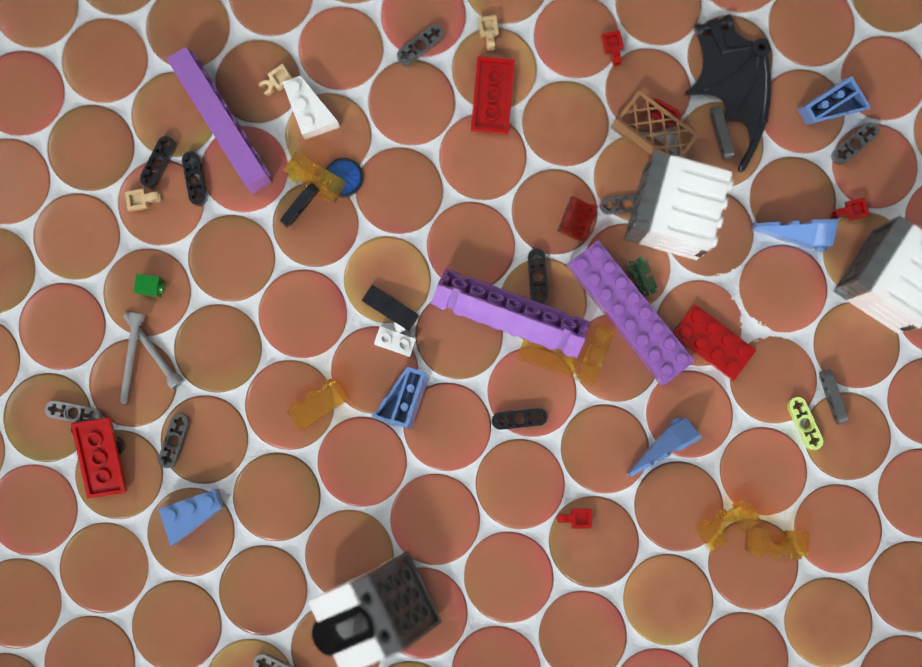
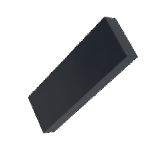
M373 285L361 300L407 331H410L419 317V314Z

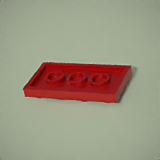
M477 56L471 132L508 135L515 59Z
M696 304L692 306L673 331L675 337L682 344L732 381L736 379L756 352V349Z
M111 416L73 422L71 429L87 499L126 493L127 487Z

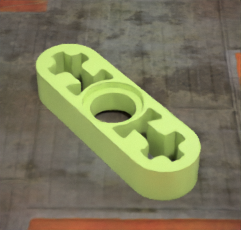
M801 397L790 399L787 403V409L805 447L810 450L820 449L823 445V438L806 401ZM794 401H796V403H801L799 410L801 413L805 412L806 415H801L797 418L796 415L800 413L798 409H793V406L795 405ZM803 418H807L810 421L808 429H803L800 425V421ZM814 430V433L810 434L813 438H817L818 441L815 442L816 446L814 444H809V441H811V437L809 434L805 435L804 432H810Z

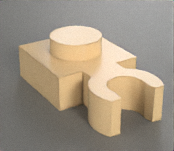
M282 63L267 75L270 79L268 81H261L259 86L264 88L268 85V90L264 94L270 96L274 92V88L281 91L284 88L283 82L293 77Z

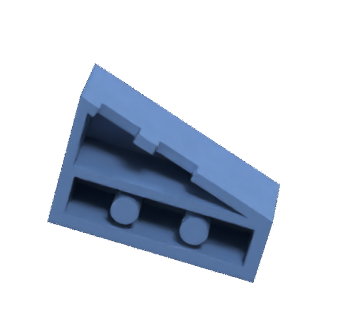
M850 76L798 108L797 111L805 124L810 125L871 109V106L853 76Z
M407 367L371 417L412 430L430 375L426 372Z
M214 489L158 509L170 547L178 544L187 535L225 507L219 489Z

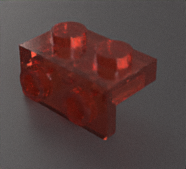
M571 196L557 231L574 240L584 241L590 233L589 228L597 215L598 205L589 204L575 196Z

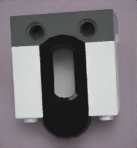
M409 551L395 556L373 570L335 586L309 601L311 610L317 619L311 629L313 642L323 655L334 656L338 667H365L400 653L442 623Z

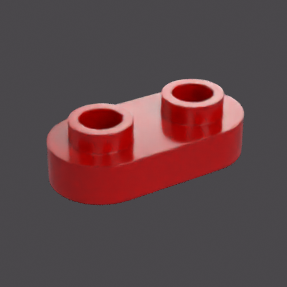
M652 99L681 121L679 110L660 99ZM650 110V117L652 119H662L660 111L653 112ZM667 121L665 126L673 128L676 127V123Z

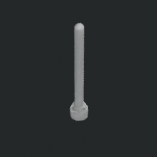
M129 312L128 320H130L131 331L120 395V403L126 404L128 401L139 325L144 322L145 314Z
M125 312L123 317L131 327L130 320H128L129 312ZM139 326L138 338L166 375L167 385L171 390L176 389L184 383V380L180 375L172 372Z

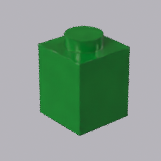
M136 274L133 293L141 296L161 298V293L165 291V282H163L162 278Z

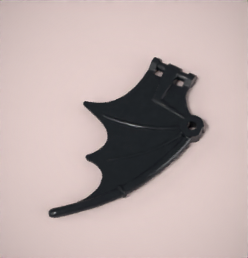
M728 14L721 19L715 18L706 21L705 24L701 25L698 23L694 25V32L698 37L702 51L703 68L698 81L685 92V95H710L721 99L725 105L724 117L726 123L737 121L746 126L749 132V145L744 158L738 166V171L743 172L752 159L763 135L766 123H768L771 98V69L768 54L771 48L767 39L759 38L755 41H750L740 36L734 28L731 14ZM726 25L728 30L722 31L721 26ZM708 31L710 35L704 37L703 32Z

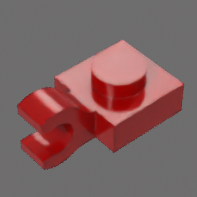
M620 30L601 34L605 54L611 53L613 67L621 65L620 51L624 50V44Z
M865 197L847 201L844 203L845 208L836 209L832 212L833 219L848 216L849 221L870 216Z
M571 509V514H557V522L571 523L572 529H592L591 509Z

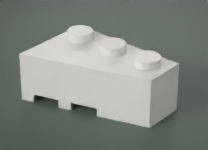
M301 76L283 82L305 140L340 127L336 118Z

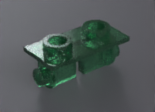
M640 257L636 261H629V272L632 277H635L637 282L636 288L643 297H648L658 292L656 289L658 286L653 275L647 278L645 274L651 272L647 260Z

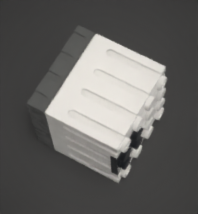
M654 151L643 168L636 193L637 197H635L633 205L635 210L631 212L624 240L698 260V258L711 250L712 247L716 246L718 236L715 234L717 228H720L722 225L723 217L721 212L728 203L726 194L728 190H731L733 179H731L732 172Z
M900 215L873 229L833 292L897 334L921 328L922 229Z

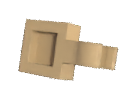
M496 15L478 17L480 38L486 37L487 51L495 50L494 36H499Z
M145 189L125 192L127 210L130 212L148 209V203L162 201L161 194H158V192L146 194Z

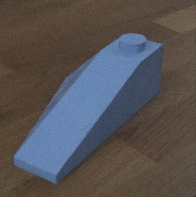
M817 219L802 224L800 221L786 223V225H783V222L755 223L751 226V230L808 249H815V252H824L834 244L838 219Z

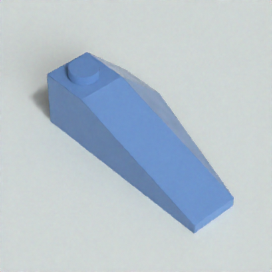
M677 417L669 422L671 425L645 451L627 472V475L632 477L655 464V461L669 457L672 451H680L702 438L687 418L681 419Z

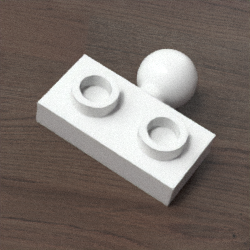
M395 322V331L380 326L374 345L410 357L416 338L402 334L405 329Z

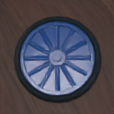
M335 159L325 169L324 183L328 191L335 196L348 197L355 194L362 186L363 172L361 167L352 159Z

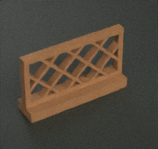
M640 90L611 125L612 130L649 158H651L654 151L669 154L668 148L679 147V157L683 158L700 136ZM639 96L646 101L647 108L636 109L635 101ZM650 110L660 111L662 119L651 121ZM647 111L648 121L638 123L636 112ZM634 113L635 123L627 124L621 119L625 114ZM673 121L676 123L677 131L666 132L665 122ZM662 122L663 133L653 134L651 124ZM649 124L650 135H641L638 126ZM688 132L693 136L689 143L681 144L680 133ZM677 134L679 144L668 145L667 135ZM664 136L665 146L657 147L654 144L653 137Z

